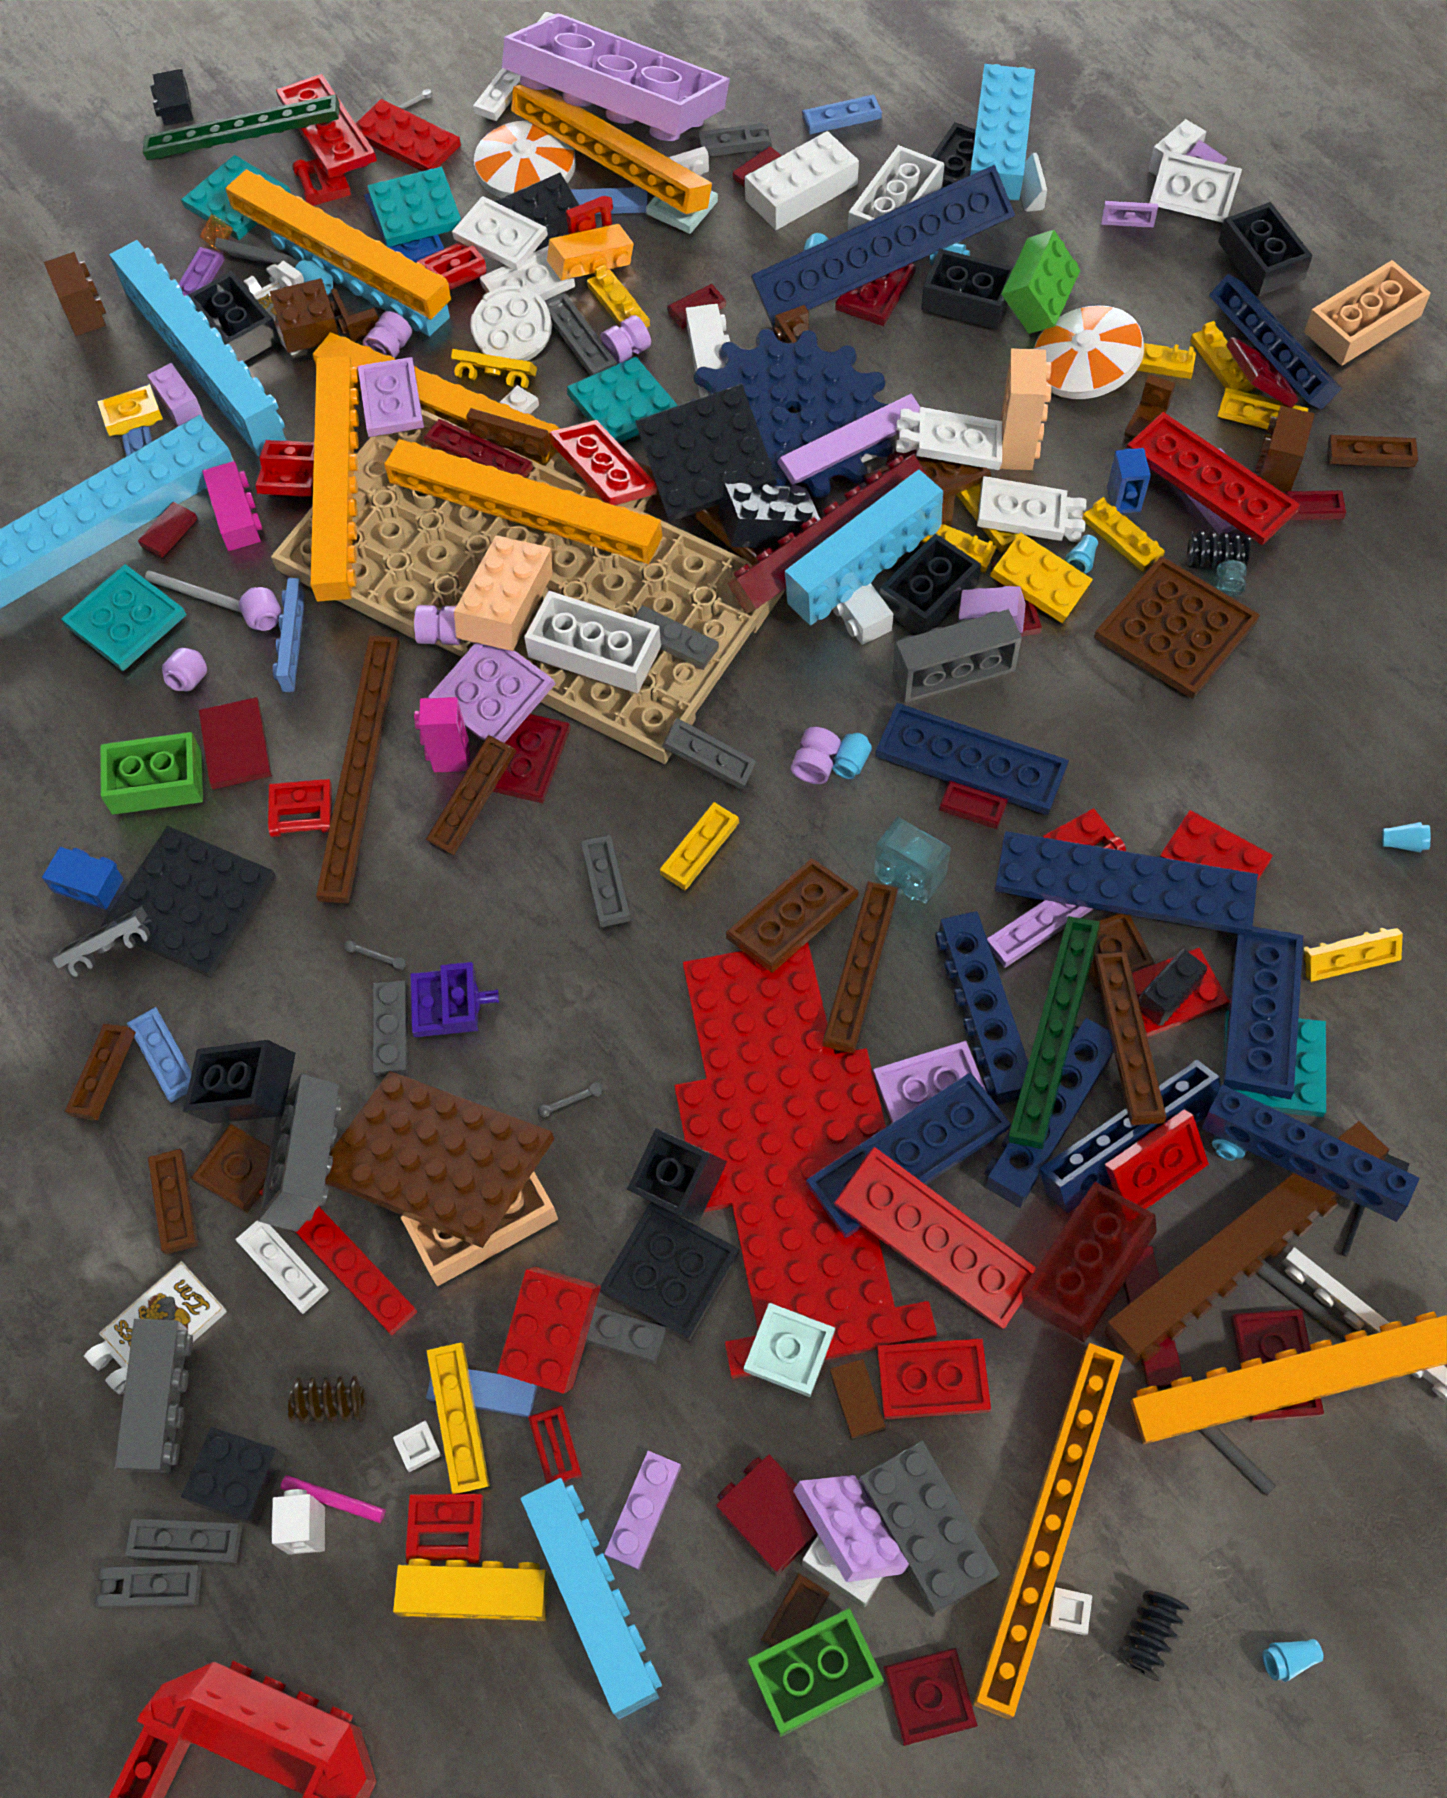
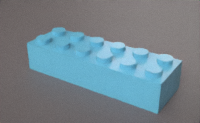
M984 64L970 175L995 164L1008 198L1010 200H1019L1024 177L1035 69Z
M918 469L785 570L787 604L810 626L817 620L826 618L839 603L848 601L856 590L870 584L878 573L884 569L891 568L899 557L906 552L913 551L921 540L928 535L935 534L939 530L942 523L943 490Z
M559 1478L521 1497L520 1499L613 1714L618 1719H621L659 1699L660 1697L656 1689L662 1686L651 1660L644 1663L640 1653L645 1651L646 1647L635 1624L628 1627L624 1617L630 1615V1611L619 1588L612 1591L609 1582L615 1580L604 1554L602 1553L597 1556L594 1548L600 1544L588 1518L583 1521L580 1519L579 1514L585 1510L573 1484L566 1487L563 1480Z

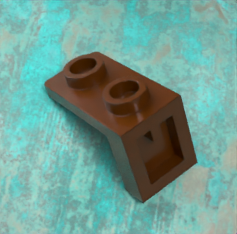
M336 288L331 289L333 300L329 302L334 316H340V319L337 320L342 334H348L350 340L355 343L363 341L379 319L375 308L349 316Z
M805 305L775 315L773 333L783 343H795L797 340L794 336H799L803 331L809 330V311Z
M1149 374L1144 385L1141 401L1125 429L1124 436L1134 439L1162 412H1167L1176 383Z

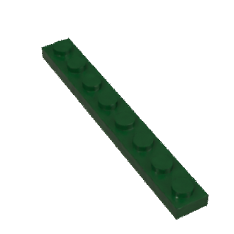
M334 94L144 135L143 154L146 160L161 159L169 155L185 154L193 150L208 149L216 145L235 143L249 138H259L263 135L282 133L296 128H306L314 124L330 123L339 119L340 102L337 95Z
M1071 916L1067 918L1009 1133V1143L1038 1149L1044 1148L1100 930V921Z

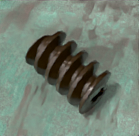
M339 1376L335 1387L331 1386L329 1377H324L321 1387H317L315 1377H311L307 1388L303 1387L300 1377L296 1378L288 1399V1418L291 1424L296 1421L297 1417L302 1424L308 1423L311 1417L316 1423L323 1422L325 1417H327L329 1422L335 1423L339 1416H341L342 1421L350 1422L354 1415L357 1421L362 1422L364 1420L366 1392L365 1388L360 1386L357 1376L352 1377L350 1386H346L343 1376Z

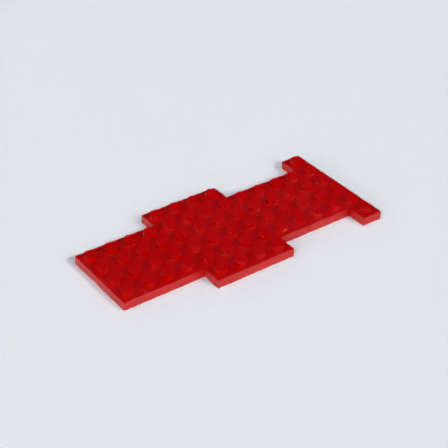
M808 942L773 973L743 951L684 961L683 969L706 1079L674 1085L682 1129L686 1142L727 1161L704 1212L729 1207L733 1208L757 1331L768 1304L772 1303L835 1328L824 1360L877 1350L879 1345L908 1344L936 1338L937 1331L929 1301L895 1307L879 1238L862 1227L845 1239L806 1185L808 1178L886 1128L867 1048L855 1050L854 1054L849 1052L835 1054L834 1049L822 1046L828 1023ZM756 1335L725 1341L732 1379L751 1375L744 1372V1366Z

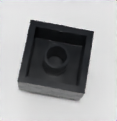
M655 1128L627 1190L683 1218L699 1223L727 1161Z
M211 1427L181 1498L192 1505L258 1527L286 1456L277 1448Z

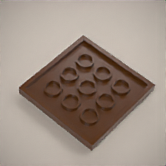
M1160 556L1095 631L1094 638L1191 699H1194L1258 622L1260 614L1165 557Z

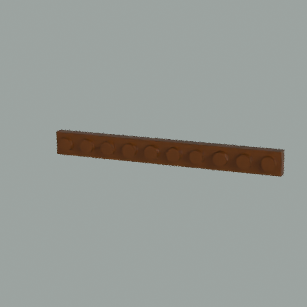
M369 635L316 897L320 902L349 904L398 657L400 646L398 637Z

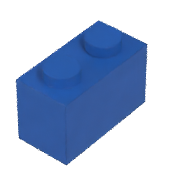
M1144 448L1115 451L1107 490L1111 506H1115L1120 513L1141 512L1151 476Z
M59 847L42 876V879L52 892L105 910L109 907L124 880L117 869V864L105 857L96 859L78 848L69 850L63 847Z

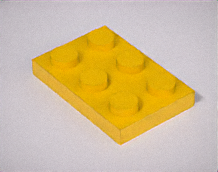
M1021 532L990 574V577L1004 586H1020L1024 599L1062 624L1093 580Z

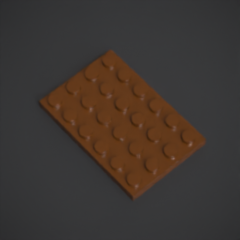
M389 1071L329 1152V1156L333 1157V1163L329 1174L325 1178V1184L483 1248L555 1138L550 1130Z

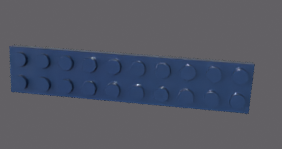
M994 164L751 275V279L770 323L774 327L775 315L805 305L809 311L938 252L939 248L945 249L1013 218L1015 213Z

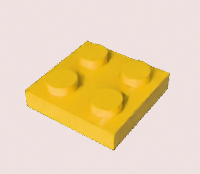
M150 385L97 401L109 436L123 435L131 429L140 426H151L163 419Z

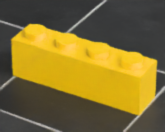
M410 1559L409 1565H398L393 1612L403 1617L546 1621L549 1574L545 1569H540L539 1563L521 1562L518 1563V1569L504 1568V1563L497 1561H483L482 1567L478 1568L467 1567V1562L461 1560H446L445 1566H431L430 1560Z

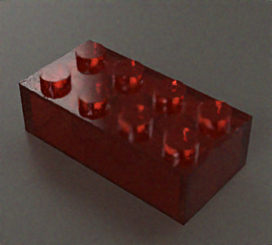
M1094 1182L1022 1289L1021 1294L1024 1308L1085 1343L1157 1233L1156 1215Z

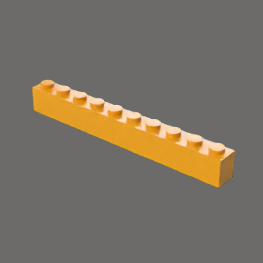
M522 84L513 86L511 111L685 214L708 208L712 187L710 181L585 109L565 102L562 96L550 89L536 90L525 87Z
M246 169L225 188L232 209L430 320L451 300L448 281L442 275L433 273L422 264L415 263L406 258L402 253L395 252L386 247L378 240L375 241L359 229L346 225L339 218L326 214L322 209L308 204L299 196L288 193L281 186L268 182L261 175H256Z
M331 332L312 354L316 367L317 358L350 355L353 367L396 360L390 355L381 354L368 346H362L347 337H341ZM414 366L421 409L468 431L466 415L470 408L548 430V434L551 431L561 429L555 424L541 421L531 414L522 413L507 404L498 403L483 394L467 390L459 384H453L443 380L438 375L429 374ZM360 381L359 384H355V388L361 391ZM494 442L543 466H546L555 453L558 452L551 443V450L547 457Z
M350 355L317 358L311 587L316 601L352 599V587H356L357 583L355 570L352 569V563H357L356 548L353 545V540H357L356 523L353 522V517H356L358 514L357 503L353 499V494L358 493L357 479L354 476V471H358L357 455L354 454V449H358L359 443L354 427H359L358 412L355 410V405H359V394L355 384H359L360 380L358 367H353Z
M399 439L384 464L390 483L643 563H650L662 539L661 520L651 515H643L622 506L617 507L604 503L597 498H588L571 490L559 489L545 482H537L524 478L519 474L498 470L493 466L475 463L470 459L459 458L442 450L430 449L416 442Z
M1433 1311L1414 1317L1416 1323L1402 1327L1400 1321H1395L1379 1326L1381 1332L1367 1336L1366 1331L1361 1330L1345 1335L1346 1342L1332 1345L1330 1339L1309 1345L1311 1349L1309 1352L1297 1354L1296 1349H1290L1276 1353L1275 1361L1264 1364L1261 1358H1256L1240 1363L1241 1370L1228 1373L1226 1367L1206 1372L1207 1379L1193 1382L1192 1377L1189 1376L1172 1381V1388L1158 1391L1157 1386H1151L1137 1390V1397L1132 1398L1130 1404L1143 1445L1446 1365L1447 1315L1437 1317L1436 1312Z
M1091 1343L1088 1344L1082 1355L973 1706L1007 1720L1012 1719L1016 1712L1124 1357L1121 1354Z

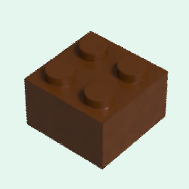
M75 252L45 261L44 265L75 336L106 326L102 315L106 314V310L101 299L94 298L99 296L92 278L86 280V278L90 277V273L85 262H79Z
M322 278L269 291L288 353L318 346L330 332L339 336Z
M1280 406L1277 417L1271 416L1266 432L1271 435L1264 436L1260 450L1261 454L1265 456H1259L1254 473H1258L1260 478L1280 491H1291L1305 454L1315 413Z

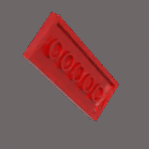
M323 74L276 89L278 99L282 105L335 94ZM340 100L338 120L330 123L314 124L306 128H298L329 178L341 176L348 171L366 167L368 164L377 161L374 150Z
M1164 412L1127 444L1126 449L1144 448L1150 469L1244 534L1250 535L1260 545L1269 540L1299 509V503Z
M876 1147L870 1150L833 1203L1000 1330L1005 1329L1042 1273Z

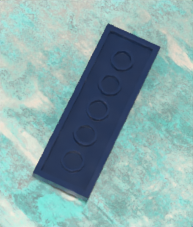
M896 703L875 754V757L948 782L953 781L1008 799L1007 802L1045 815H1049L1069 762L1068 759L900 703Z
M1253 926L1250 936L1236 933L1223 1085L1232 1089L1291 1100L1295 1085L1304 935Z
M969 1072L808 1178L806 1185L846 1239L863 1226L833 1203L873 1147H876L926 1185L1009 1130L1011 1123L973 1074Z

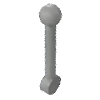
M430 89L423 90L421 95L398 107L405 109L424 98L428 99L432 97V92Z

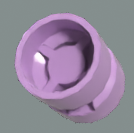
M386 311L375 323V327L364 338L363 346H368L374 351L396 358L400 352L399 348L404 347L412 336L411 326L402 316Z
M636 315L623 320L620 328L613 326L601 333V342L616 360L617 364L630 359L632 352L639 354L651 346L649 332L642 320Z
M418 605L414 618L416 642L418 644H435L437 640H440L443 645H460L462 639L456 638L454 610L456 606H443L441 610H438L435 605Z
M820 727L805 729L800 741L801 748L797 750L790 767L792 773L807 783H826L833 767V758L841 745L838 736Z

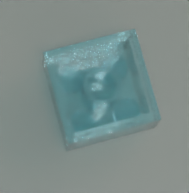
M897 816L876 844L874 874L885 884H893L903 890L909 898L920 900L927 904L946 878L951 847Z

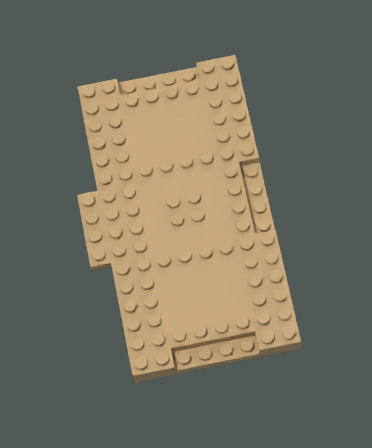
M423 409L421 411L424 428L370 437L356 454L358 471H354L358 484V493L353 494V499L356 500L358 514L356 517H353V522L356 523L357 540H353L357 553V563H352V569L355 570L357 583L356 587H352V599L337 601L415 639L414 618L416 607L418 605H435L438 610H441L443 606H457L495 536L550 547L552 552V576L514 648L517 653L550 676L555 682V685L540 702L663 764H666L673 754L662 747L673 721L679 718L693 725L696 720L695 713L751 632H757L784 593V590L758 609L746 613L727 583L735 578L733 575L734 571L745 564H748L749 567L752 565L746 559L662 520V539L650 563L647 564L390 483L384 464L399 439L416 442L421 446L437 450L425 444L424 436L437 420L442 418ZM556 452L546 466L530 460L533 462L534 468L526 477L527 479L545 482L550 486L571 490L576 494L588 498H597L604 502L560 453ZM647 496L615 506H622L630 511L649 515L645 512L652 504V497ZM313 507L271 556L277 571L291 578H299L301 583L311 587ZM548 591H552L630 617H634L643 605L718 641L719 649L704 670L660 649L639 692L635 693L529 658L524 637ZM437 640L435 644L463 657L475 642L461 640L460 645H443L440 640Z

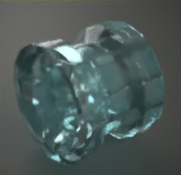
M1235 560L1219 564L1217 567V577L1219 579L1216 582V588L1230 597L1242 594L1246 589V581L1244 579L1247 574L1246 565Z

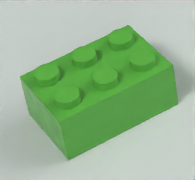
M1055 230L1027 238L1001 293L1028 334L1056 326L1080 272L1077 262L1072 258Z
M188 732L101 744V798L111 814L203 802L202 752L193 733Z
M850 1608L747 1659L750 1670L780 1737L882 1686L884 1683V1679Z

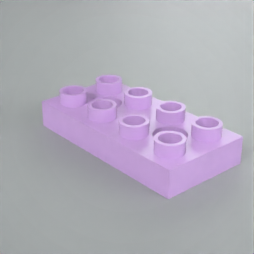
M559 13L504 37L502 68L521 75L520 83L523 86L536 90H544L549 87L555 88L563 92V100L571 105L586 107L593 103L606 108V117L611 121L622 124L639 121L649 125V133L660 140H678L681 133L692 127L702 126L704 120L725 109L730 78Z

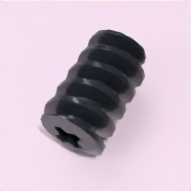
M1191 530L1187 547L1188 566H1192L1195 558H1198L1200 567L1204 566L1206 560H1210L1211 568L1215 569L1218 561H1222L1223 570H1226L1230 562H1233L1235 571H1238L1242 563H1245V566L1248 564L1251 536L1246 534L1241 541L1239 534L1234 533L1229 540L1228 534L1222 532L1217 540L1215 531H1210L1205 538L1203 530H1198L1195 537Z
M1149 1590L1145 1591L1142 1595L1143 1600L1148 1605L1139 1604L1136 1609L1137 1614L1142 1619L1133 1618L1130 1622L1131 1628L1136 1633L1127 1632L1124 1636L1125 1642L1130 1647L1120 1646L1117 1652L1132 1669L1154 1681H1160V1677L1152 1669L1153 1667L1166 1668L1167 1664L1159 1657V1653L1172 1654L1173 1650L1165 1643L1166 1638L1178 1640L1179 1636L1171 1629L1172 1624L1184 1626L1185 1624L1177 1615L1178 1610L1190 1612L1191 1610L1183 1602L1170 1595Z

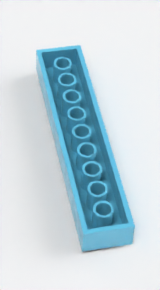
M135 240L109 254L125 294L256 455H261L265 440L286 441L282 430L285 428V424L276 412L279 407L271 394L266 395L264 393L265 390L259 379L250 376L251 373L243 360H237V356L229 344L224 345L218 330L215 327L212 329L209 327V322L204 313L196 311L192 299L188 295H183L182 289L175 279H169L166 268L162 263H156L152 251L149 248L144 249L139 241Z
M198 415L1 528L0 609L158 517L172 502L180 504L207 488L202 470L233 462L229 448L204 418Z

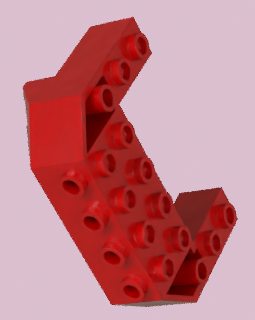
M232 1661L230 1667L212 1662L162 1684L137 1719V1722L144 1724V1727L109 1798H164L191 1743L303 1794L302 1798H370L377 1780L361 1729L350 1723L353 1717L352 1714L332 1706L330 1713L317 1708L319 1699L301 1691L298 1692L296 1698L283 1692L286 1684L268 1676H265L263 1682L250 1677L253 1669L238 1662Z

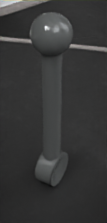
M353 940L347 941L344 945L347 952L352 953L356 951L392 964L397 971H401L406 967V962L402 957L394 959L357 946Z
M595 1082L590 1085L588 1090L549 1106L541 1105L538 1108V1114L543 1118L548 1117L550 1112L590 1095L598 1097L602 1094V1086L600 1083Z

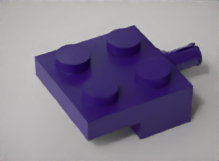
M473 962L440 965L441 971L410 974L412 1033L414 1037L479 1031L478 1012L480 1004L500 1002L498 989L479 992Z

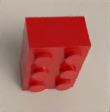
M536 1266L526 1269L497 1373L563 1394L573 1389L601 1286Z

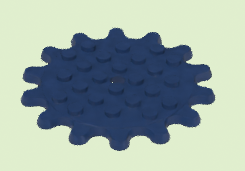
M763 329L756 336L757 347L750 350L742 349L733 342H725L718 352L719 357L725 363V367L720 369H712L705 366L699 367L693 376L694 382L706 389L709 395L742 383L777 480V485L774 486L788 487L791 484L777 463L780 457L889 405L878 402L873 397L874 394L885 388L886 382L882 373L857 372L852 367L857 359L856 351L852 346L845 345L835 352H826L817 346V336L810 330L803 331L795 343H783L776 338L773 331ZM791 405H793V408L797 409L799 412L790 413L787 409L790 408ZM886 439L801 482L806 484L811 494L818 498H824L830 494L829 480L836 475L845 476L853 483L862 484L864 483V475L868 474L867 467L861 461L862 457L865 454L878 457L889 456L893 449L891 441Z

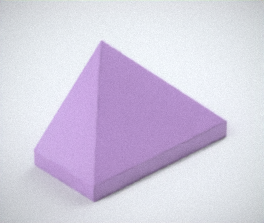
M1105 201L1101 225L1154 227L1158 204Z

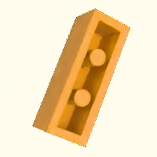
M619 224L549 239L547 262L562 281L595 273V269L602 265L606 266V270L630 265L634 243Z

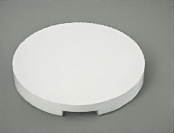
M504 285L489 291L483 296V299L471 316V332L479 350L487 355L528 361L543 350L551 335L552 321L545 301L540 295L522 288L520 285Z

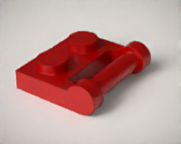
M299 159L293 163L292 168L295 175L301 181L304 189V199L308 204L315 206L351 195L345 175L329 178L318 159L307 162ZM316 173L322 188L321 190L317 191L314 189L309 177L310 174Z
M601 196L566 210L568 233L573 234L596 229L595 214L601 212L602 227L612 225V198Z
M330 779L269 784L268 830L270 837H280L281 833L322 830L323 833L329 832L332 819V784ZM320 812V818L280 821V816Z
M1094 808L1043 836L1044 838L1095 846L1103 841L1106 846L1102 848L1126 851V846L1122 839L1115 836Z
M482 1494L409 1495L406 1563L409 1564L410 1559L468 1560L469 1564H480L482 1557L481 1538L484 1496ZM420 1534H469L468 1545H420Z

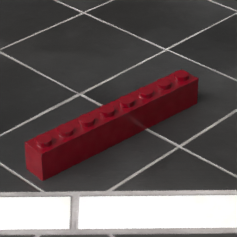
M913 454L905 459L902 455L887 464L889 470L882 474L879 470L866 479L868 485L862 489L856 486L845 493L844 497L846 500L841 504L835 501L822 510L824 515L817 520L814 516L801 524L802 531L797 535H794L793 532L787 534L777 541L780 545L777 549L772 551L768 548L755 557L758 561L751 567L745 564L734 571L733 575L735 578L728 582L727 585L744 611L748 613L758 609L786 589V569L918 469L927 476L915 455Z

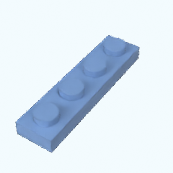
M288 578L287 588L282 591L284 613L279 615L281 638L276 639L278 663L273 664L274 680H278L283 692L295 691L305 603V592L299 578Z

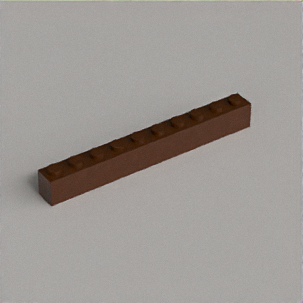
M1360 1121L1337 1138L1383 1161L1390 1150ZM1293 1173L1107 1322L1104 1334L1132 1365L1136 1364L1140 1359H1143L1145 1362L1149 1361L1160 1351L1161 1347L1159 1344L1168 1337L1171 1341L1175 1340L1186 1330L1187 1326L1185 1323L1192 1317L1199 1320L1213 1307L1211 1302L1219 1295L1223 1299L1228 1297L1238 1287L1236 1282L1244 1275L1248 1278L1254 1276L1263 1267L1262 1260L1269 1255L1275 1258L1281 1254L1289 1245L1287 1240L1293 1235H1296L1298 1238L1303 1236L1313 1226L1311 1221L1319 1214L1323 1218L1329 1215L1337 1207L1338 1203L1336 1201L1341 1195Z

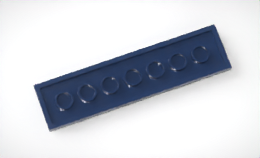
M1005 831L995 892L1250 936L1253 928L1258 874Z

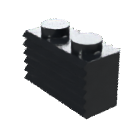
M183 69L152 74L154 84H150L153 99L157 100L153 101L156 116H161L166 126L169 124L173 125L174 123L178 124V122L183 123V121L188 122V120L193 121L190 95Z
M1182 949L1140 995L1141 997L1138 1001L1141 1012L1158 1026H1163L1165 1021H1168V1018L1172 1016L1173 1012L1180 1008L1185 999L1192 995L1197 986H1200L1206 974L1207 966L1187 950Z

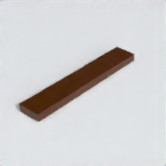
M871 881L867 882L822 1045L824 1047L855 1053L896 902L897 887Z
M1127 952L1094 954V967L1130 1125L1165 1123L1166 1113Z

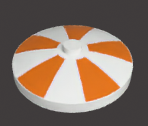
M524 120L504 124L489 132L480 141L475 150L474 166L480 184L491 194L503 198L561 172L566 183H568L575 171L576 158L573 147L531 122Z
M1088 306L1075 309L1060 316L1055 327L1044 329L1040 334L1034 349L1046 350V362H1051L1050 380H1046V382L1051 385V392L1053 394L1069 399H1089L1102 396L1117 389L1133 376L1140 366L1144 355V341L1140 326L1128 313L1109 306Z

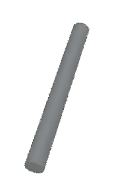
M148 570L145 574V579L148 582L241 613L239 600L151 570Z

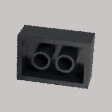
M1271 202L1224 218L1218 243L1258 296L1306 278L1313 255Z
M939 248L923 286L921 310L998 330L1008 306L1001 293L1014 267Z
M232 271L188 294L196 307V311L204 313L209 322V327L211 329L215 327L218 330L224 345L229 344L232 347L238 361H246L280 342L272 316Z
M745 483L725 484L723 498L718 509V514L731 547L777 549L780 546L777 541L791 532L797 535L802 531L800 525L815 516L817 520L819 519L807 488L797 485L787 487L765 484L762 487H751Z
M935 533L880 587L879 595L892 611L893 619L916 635L923 634L936 628L961 602L962 590H972L978 585L981 563Z
M270 1040L197 1049L183 1112L211 1124L283 1116L296 1053Z

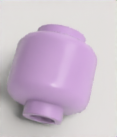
M251 588L239 600V609L250 628L266 631L272 629L278 623L282 610L274 593L268 588Z
M189 648L176 649L162 666L165 683L175 691L187 692L193 690L207 673V666L202 655L198 651Z

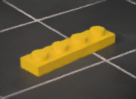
M460 1342L427 1350L452 1494L489 1487V1478L464 1343Z

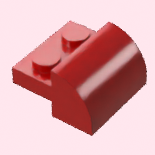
M461 242L417 261V263L422 264L433 273L442 275L448 281L449 291L473 281L487 272L485 259L473 245L467 246Z
M265 440L259 457L261 470L255 484L257 494L313 497L314 442Z

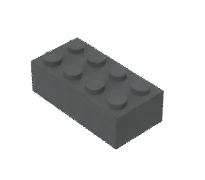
M1009 609L1000 612L993 611L972 620L965 619L944 628L937 627L916 636L909 635L895 642L892 675L904 703L1010 673L1016 671L1022 636Z
M301 1073L289 1089L283 1116L276 1117L258 1222L297 1232L306 1221L312 1219L318 1206L324 1205L328 1195V1186H325V1178L329 1174L333 1163V1157L329 1156V1151L337 1135V1127L333 1126L334 1118L337 1117L341 1107V1099L338 1098L339 1084Z
M134 1319L114 1468L126 1472L171 1474L172 1465L178 1464L180 1444L175 1443L176 1428L181 1429L184 1420V1407L179 1406L181 1392H186L189 1378L188 1370H184L185 1356L191 1355L193 1346V1335L188 1334L189 1329L178 1320Z
M923 1441L860 1476L859 1483L909 1563L906 1570L932 1617L937 1616L996 1581L1000 1576L998 1569Z

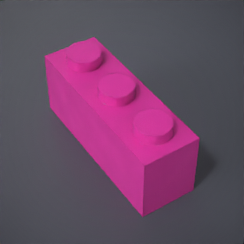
M235 461L202 470L220 533L227 550L231 551L261 542L258 530L263 528L258 513L252 514L251 511L256 506L251 491L247 493L245 491V488L250 487L245 471L239 472Z
M421 698L420 711H415L414 722L416 730L420 729V744L424 746L425 760L431 762L433 772L467 771L470 766L471 745L458 698Z

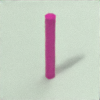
M285 1475L281 1482L280 1488L282 1490H306L307 1494L314 1496L320 1503L377 1523H381L385 1516L386 1509Z

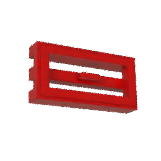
M563 1406L528 1416L546 1484L559 1478L565 1483L569 1479L583 1477ZM555 1416H558L572 1470L569 1471L565 1469L551 1419ZM542 1420L545 1421L559 1474L554 1476L551 1473L538 1422Z

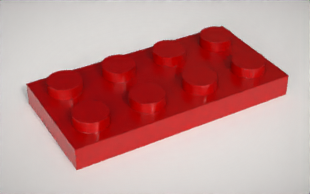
M380 99L356 122V125L370 146L420 171L440 167L461 146L460 137L383 99Z
M597 420L558 429L549 433V440L553 447L605 503L615 506L656 494V482Z

